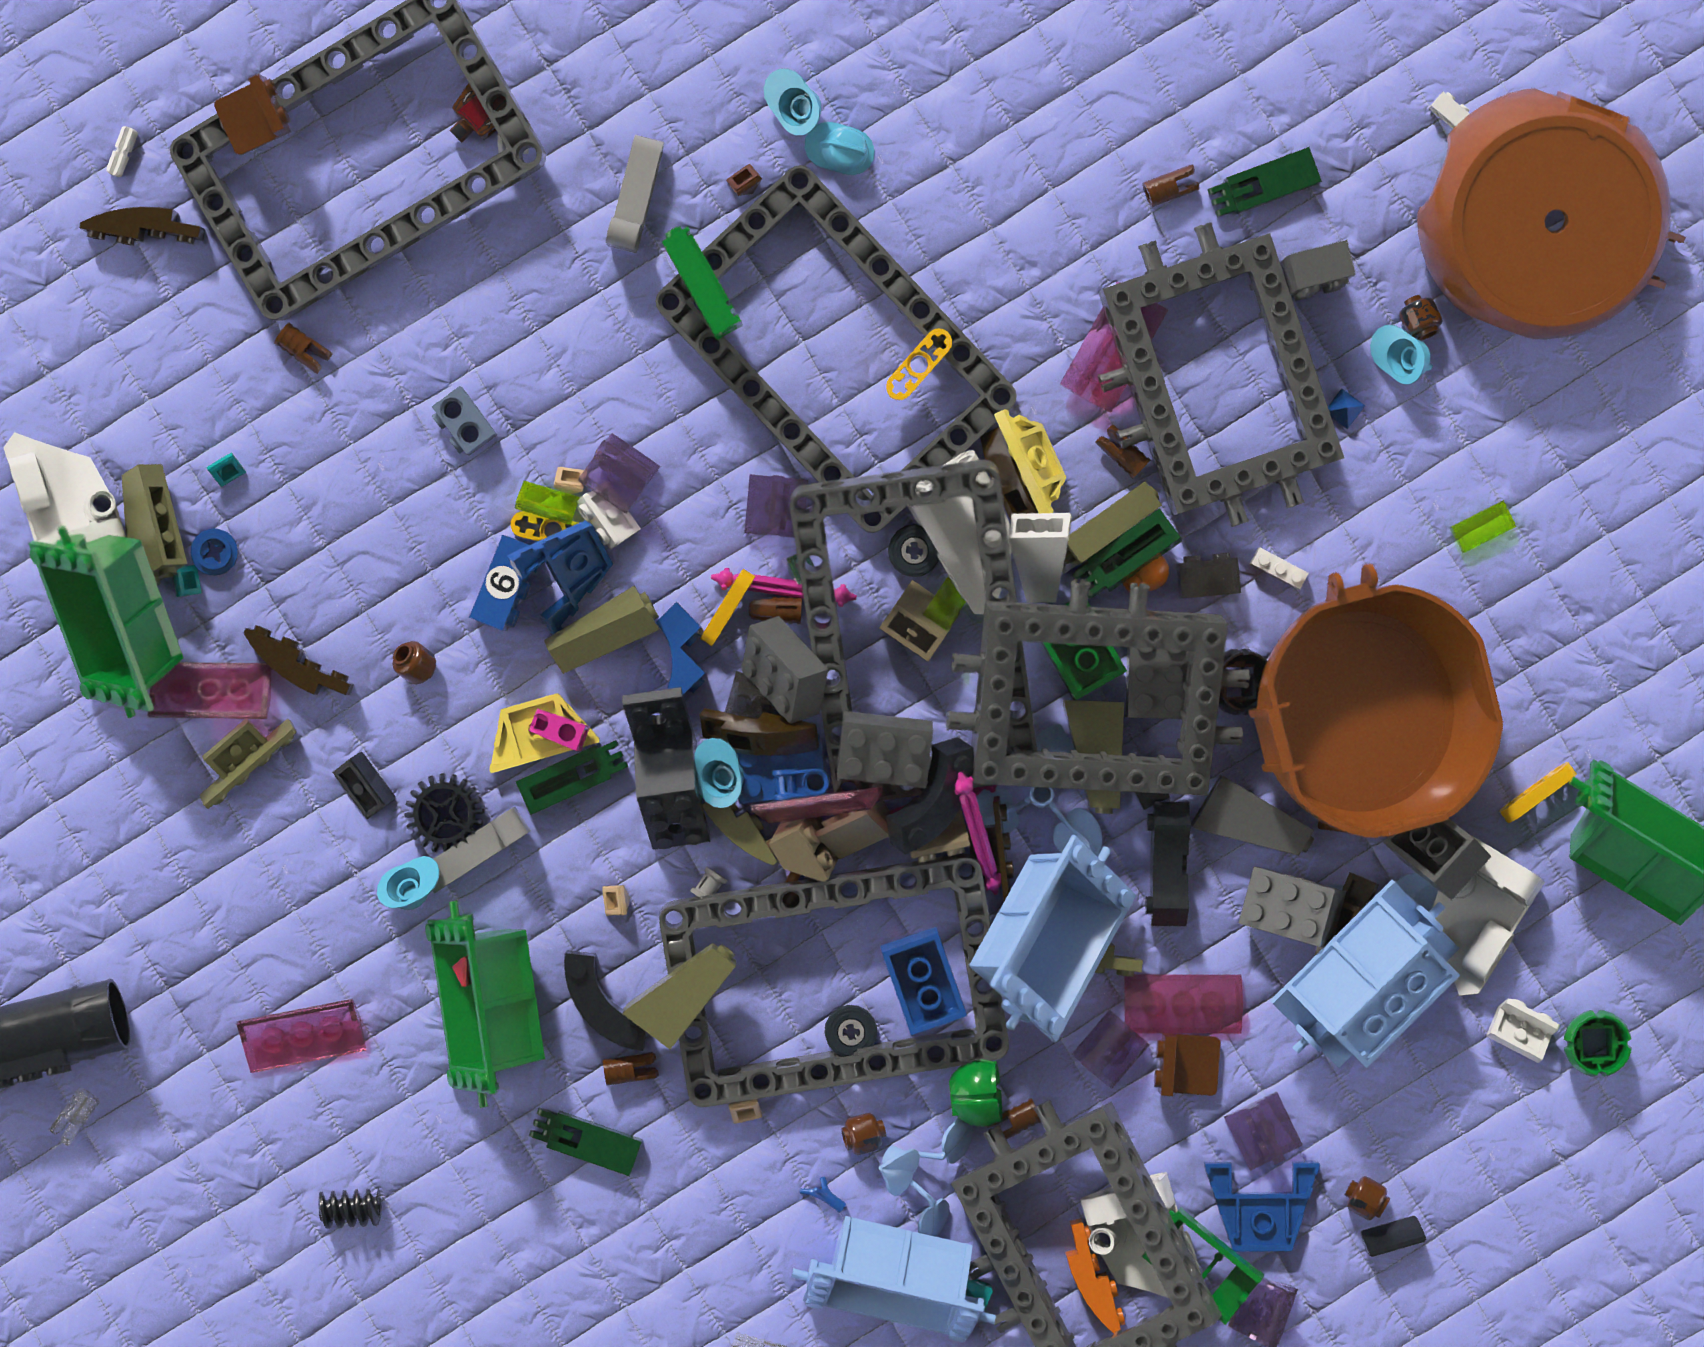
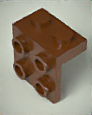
M261 74L248 78L249 85L216 100L214 103V108L235 153L239 155H244L291 132L288 125L290 122L289 115L283 105L279 106L275 97L278 95L273 81Z
M1162 1033V1039L1157 1040L1156 1058H1160V1067L1154 1073V1087L1158 1088L1160 1095L1173 1096V1093L1215 1095L1218 1086L1220 1039L1215 1036Z

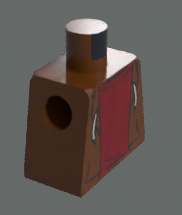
M468 83L452 107L461 119L449 130L461 143L473 131L483 140L497 132L470 83ZM504 96L497 97L493 102L495 111H502L507 105Z

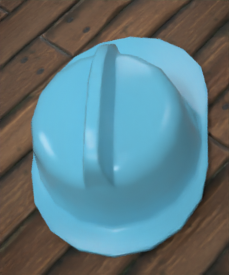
M787 68L777 69L770 73L765 80L763 88L764 98L769 108L789 133L797 136L806 135L811 132L817 125L822 111L819 96L793 70Z
M823 122L817 124L805 138L804 148L807 157L813 164L824 169L845 175H857L869 168L874 159L872 140L866 133L856 128L834 122Z
M1384 325L1373 334L1370 343L1372 358L1380 369L1392 376L1396 381L1402 384H1412L1426 371L1433 368V365L1430 363L1431 355L1427 345L1400 327Z
M711 738L704 740L698 745L695 752V767L700 794L713 807L724 808L731 806L738 800L744 782V773L739 765L736 752L728 743L721 739Z
M422 856L387 871L377 887L379 901L385 907L393 909L411 910L421 906L435 888L439 879L440 869L437 862L431 857Z

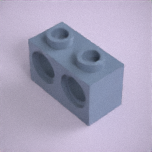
M461 386L431 406L436 412L432 415L433 419L442 430L446 427L453 435L449 440L459 454L464 451L470 456L497 436V433ZM451 403H459L461 406L460 415L454 419L448 418L446 415L447 406ZM474 426L478 429L479 436L476 441L468 443L464 440L463 433L466 428Z

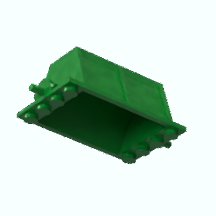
M61 526L57 528L61 539L57 540L55 544L37 541L29 542L30 558L37 566L80 680L82 695L88 700L93 699L102 703L116 704L119 707L123 706L127 718H132L136 715L134 710L139 709L148 712L154 710L147 690L184 657L141 540L107 535L86 543L84 535L75 534L69 536L66 526Z
M1593 759L1590 763L1589 780L1582 782L1573 776L1569 782L1571 786L1579 790L1575 798V804L1586 808L1571 833L1569 858L1681 926L1704 904V826L1617 774L1608 763L1601 760L1598 762Z
M458 900L449 902L450 917L447 919L427 920L428 924L425 926L427 940L431 941L449 1062V1070H447L448 1084L454 1089L477 1092L479 1108L488 1107L487 1094L497 1093L496 1090L499 1089L496 1071L543 1060L545 1055L526 929H502L475 933L473 914L460 915ZM468 955L472 984L464 987L459 982L452 966Z

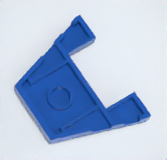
M586 520L507 556L515 572L522 579L526 578L544 562L548 566L563 593V597L541 614L542 619L552 634L563 629L561 625L569 615L573 617L579 610L577 604L587 592L592 593L613 565L594 527Z
M1204 1162V1168L1231 1248L1235 1252L1292 1251L1308 1199L1313 1190L1312 1187L1316 1174H1318L1320 1169V1163L1292 1162V1192L1232 1193V1163Z

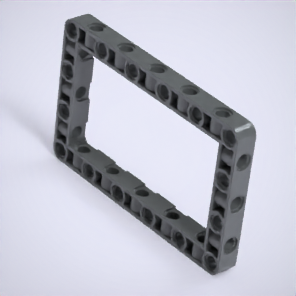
M405 0L273 79L272 81L278 92V95L275 97L279 106L283 105L288 113L313 98V94L331 83L335 85L364 67L363 64L381 53L387 54L415 37L414 33L434 23L507 149L282 283L279 282L269 265L272 262L257 236L249 230L240 215L242 210L225 181L220 180L210 163L213 161L211 158L214 157L213 154L230 144L218 114L213 115L172 141L170 154L256 305L265 317L279 321L290 318L544 166L546 162L544 147L459 0H447L446 4L441 8L434 6V0ZM395 24V35L391 38H385L383 35L385 26ZM469 45H475L477 48L475 57L470 60L465 59L463 55L464 49ZM338 54H343L345 56L344 65L341 68L335 69L333 66L334 57ZM288 84H293L295 89L293 96L285 99L282 94L284 87ZM504 96L507 101L506 107L502 111H495L493 108L494 100L497 97ZM191 144L194 149L193 155L189 159H184L182 150L186 145ZM528 148H534L537 153L535 160L531 163H525L523 160V153ZM477 178H483L486 183L485 189L481 193H474L472 189V184ZM221 195L223 206L215 211L212 207V200L214 197ZM427 208H432L435 217L433 221L426 224L422 221V212ZM381 238L384 242V248L380 253L375 254L371 249V244L374 239ZM250 246L253 250V257L250 261L244 262L241 252L245 247ZM330 267L333 271V278L329 283L325 284L321 279V273L325 268ZM279 297L282 300L283 307L280 312L275 314L271 310V302Z
M801 165L792 167L702 251L705 258L717 255L722 259L721 267L713 270L719 280L751 246L755 247L771 232L790 209L795 205L804 206L816 219L817 224L841 250L844 249L858 265L857 267L881 292H884L898 307V311L921 335L926 337L934 329H944L951 335L952 346L943 359L961 378L963 377L977 391L979 398L901 471L946 464L964 453L997 422L994 416L995 413L1012 408L1017 398L1016 390L809 168ZM796 175H804L808 179V185L803 189H796L791 184L792 179ZM752 216H762L765 219V225L758 230L752 229L748 224ZM836 218H844L849 226L844 232H836L832 228V222ZM876 261H884L889 266V271L885 275L879 276L873 272L872 265ZM679 273L660 290L656 297V307L660 314L818 483L827 482L823 474L829 467L839 469L841 474L839 480L855 478L724 337L718 340L720 346L717 352L709 354L703 350L705 340L716 338L702 313L693 305L694 299ZM669 295L676 296L679 299L678 307L671 311L663 307V300ZM916 304L926 305L929 309V315L923 319L915 317L912 308ZM943 335L939 338L935 336L931 338L936 349L938 347L946 348L944 344L946 338ZM962 346L968 350V360L964 362L955 360L953 350L956 347ZM749 381H754L760 386L759 393L754 397H749L743 392L744 385ZM1002 389L1009 394V402L1007 404L999 405L994 401L993 394L996 390ZM789 424H795L800 428V435L795 440H789L783 434L784 428ZM957 429L965 432L967 438L966 442L959 446L953 444L950 440L951 432ZM862 489L857 493V497L861 500H869L872 497L867 489ZM907 504L885 507L884 511H877L881 516V521L876 526H869L865 523V513L849 516L864 531L875 533L882 530Z
M976 460L807 484L797 487L791 494L790 512L812 652L828 670H835L839 673L836 679H826L821 713L833 791L836 799L842 804L854 805L861 804L870 799H873L875 802L919 796L925 788L837 778L841 736L834 734L832 730L837 726H842L844 711H853L823 519L827 515L849 513V515L884 511L885 507L909 504V507L945 502V499L969 496L973 502L986 601L1017 603L1000 476L997 466L989 460ZM982 472H988L993 476L991 481L986 484L978 482L976 478ZM923 480L933 484L932 489L927 492L919 491L916 486ZM862 489H868L873 493V496L869 500H861L857 497V493ZM807 497L813 501V505L808 509H803L797 505V501L800 498ZM990 530H996L1001 535L996 541H988L984 538L985 534ZM816 555L822 559V563L818 566H810L806 559L809 556ZM997 588H1005L1008 591L1007 596L1004 598H996L992 593ZM819 613H826L831 619L826 623H819L815 620V616ZM1017 641L1011 703L1018 701L1024 706L1019 711L1010 710L1007 749L1012 750V747H1018L1019 750L1037 751L1022 641ZM930 756V760H929L928 773H929V769H930V765H931V757H932V756ZM845 782H852L856 785V788L846 791L841 788V785ZM973 784V788L991 786L990 784Z
M963 853L938 857L925 862L914 861L830 875L829 879L824 882L809 878L667 902L660 911L659 925L667 972L669 974L696 955L692 933L696 928L717 925V928L751 923L753 919L770 916L782 918L811 913L813 909L832 906L838 909L868 904L870 900L912 897L928 894L930 890L951 887L955 893L976 1026L975 1028L877 1043L871 1047L857 1049L854 1055L842 1057L834 1051L715 1070L704 1006L688 1026V1028L691 1026L698 1027L702 1034L698 1038L691 1039L684 1031L679 1038L690 1101L698 1107H710L962 1066L979 1059L992 1061L1004 1057L1009 1049V1040L1004 1009L1001 1007L1003 1003L1002 995L993 987L988 991L978 990L976 988L977 984L983 978L969 967L991 927L982 869L975 856ZM965 863L974 866L973 874L968 877H963L958 873L960 866ZM903 874H914L916 877L915 883L911 886L902 885L900 878ZM848 882L854 883L858 890L854 895L847 896L842 893V886ZM788 892H794L800 899L794 905H787L783 901L784 895ZM728 902H737L741 910L735 915H730L725 911L724 907ZM671 911H677L682 915L683 919L678 924H671L667 921L666 915ZM971 922H981L983 924L982 931L978 934L969 933L967 928ZM997 1036L1001 1039V1043L997 1048H989L986 1046L987 1039ZM933 1046H940L943 1049L942 1055L937 1058L930 1057L927 1052ZM880 1055L884 1057L885 1063L880 1067L871 1066L869 1061L873 1056ZM816 1065H823L827 1068V1072L824 1076L817 1077L811 1073L812 1068ZM764 1074L769 1078V1082L764 1086H758L753 1082L754 1077ZM699 1084H706L711 1088V1092L702 1096L696 1093L695 1087Z

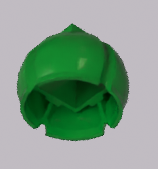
M1592 1010L1579 1014L1570 1022L1564 1034V1040L1567 1041L1564 1052L1568 1061L1579 1072L1591 1077H1596L1599 1073L1604 1077L1616 1073L1625 1065L1631 1054L1632 1047L1628 1045V1041L1631 1040V1034L1627 1025L1618 1016L1605 1010H1599L1596 1014ZM1606 1028V1054L1583 1055L1582 1029Z
M979 1059L960 1066L951 1075L949 1087L952 1116H957L963 1122L977 1127H985L1002 1122V1093L996 1087L1000 1083L997 1061Z

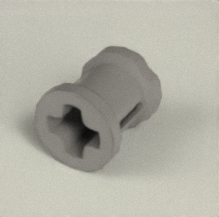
M706 867L704 876L696 888L692 887L690 891L697 897L716 894L722 884H726L728 880Z

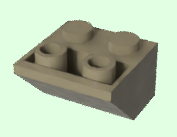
M911 580L879 629L928 662L953 626L960 612Z
M870 799L823 821L822 825L824 828L816 831L815 834L833 854L842 859L889 837L886 816L891 813L884 800L874 803L873 799Z
M811 807L782 820L770 840L769 846L783 869L824 882L829 879L839 858L817 838L815 832L824 828L822 825L823 820L818 814L814 813Z
M959 810L953 821L935 839L925 846L910 852L912 859L918 858L919 862L936 859L935 854L946 851L948 856L964 853V847L970 846L962 810Z

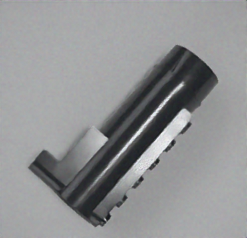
M107 979L83 986L76 985L59 992L0 1006V1088L13 1086V1079H17L18 1083L41 1079L43 1078L42 1072L45 1071L47 1076L72 1071L71 1065L77 1064L79 1061L93 1060L97 1056L128 1049L130 1046L129 1022L122 995L115 981Z

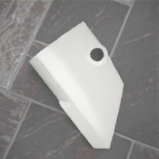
M15 432L3 448L23 512H26L34 541L55 544L57 540L61 539L57 530L61 526H66L69 536L75 534L84 535L86 543L107 535L126 537L115 498L107 489L91 457L70 452ZM99 497L106 498L110 502L109 510L106 512L97 511L93 506L94 500Z
M970 450L958 455L944 465L976 461L979 458L975 451ZM987 472L980 473L976 478L982 484L991 481ZM923 480L917 484L916 488L921 492H927L932 489L933 484ZM969 496L945 499V502L909 507V504H907L915 520L925 529L938 551V559L961 597L967 602L974 614L984 615L986 595L972 498H969ZM1005 513L1007 534L1009 535L1010 524ZM990 530L985 534L984 538L988 541H996L1001 534L996 530ZM1009 542L1010 556H1011V551H1012V549H1011L1010 542ZM1002 588L994 590L992 595L999 598Z
M1477 838L1475 839L1492 857L1452 900L1438 890L1433 904L1434 907L1440 902L1445 906V909L1435 919L1444 927L1442 931L1460 948L1447 960L1451 967L1460 975L1454 981L1459 996L1480 993L1512 942L1514 930L1545 883L1530 870Z
M1167 1172L1150 1175L1168 1212L1173 1210L1176 1213L1178 1209ZM1112 1187L1082 1197L1080 1199L1087 1225L1091 1230L1089 1245L1095 1253L1103 1257L1117 1284L1142 1289L1169 1298L1153 1266L1141 1257L1145 1250ZM1181 1225L1178 1231L1200 1272L1190 1235L1187 1231H1184ZM1099 1233L1107 1234L1111 1239V1244L1103 1243Z

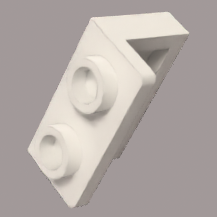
M608 481L591 492L584 494L577 501L581 516L586 521H591L604 546L607 545L610 550L641 529Z
M1508 998L1497 1007L1486 1036L1539 1063L1543 1060L1550 1039L1558 1031L1560 1024L1554 1022L1547 1014L1537 1013L1527 1008L1526 1004L1522 1001Z

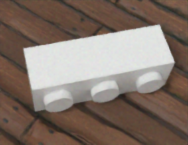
M1443 91L1429 109L1453 129L1470 114L1468 113L1469 109L1463 104L1459 105L1455 102V97L1452 94Z
M1260 547L1257 548L1250 562V565L1298 590L1301 589L1309 574Z

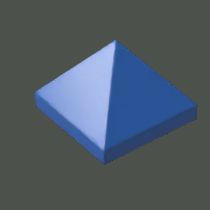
M1341 388L1329 404L1328 409L1332 419L1346 429H1349L1365 405Z

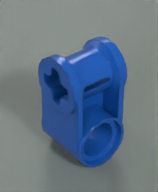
M819 768L772 770V775L776 779L777 794L774 795V800L818 796L823 794L830 785L829 775L826 771ZM811 774H819L823 777L824 786L822 789L813 790L809 787L808 778ZM785 777L787 778L788 791H786Z

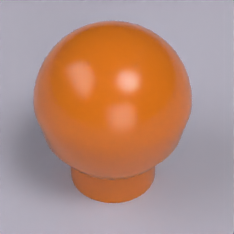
M1161 556L1150 562L1134 576L1122 583L1129 593L1131 590L1130 584L1137 583V587H1139L1140 583L1149 585L1148 591L1157 590L1166 583L1169 576V566L1166 559Z

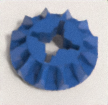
M213 528L202 531L196 536L191 545V559L196 568L204 574L212 576L227 573L235 565L239 554L235 539L228 532L221 529ZM208 541L215 547H226L219 553L221 563L215 557L204 559L207 553L211 551Z

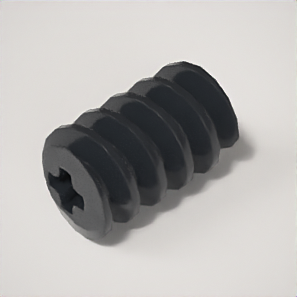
M370 1188L366 1189L364 1197H361L358 1189H355L352 1198H349L347 1191L343 1190L341 1199H337L335 1191H331L328 1200L325 1199L323 1191L319 1192V1218L321 1222L323 1221L326 1229H330L334 1221L338 1228H342L345 1220L349 1227H354L357 1219L360 1225L365 1227L369 1218L372 1225H379L382 1211L379 1188L376 1197L372 1196Z

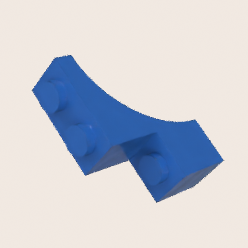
M675 602L656 623L664 633L672 655V673L667 689L681 687L684 695L688 690L694 693L705 682L702 676L706 672L682 649L685 644L691 647L702 636L698 632L702 626L678 602Z

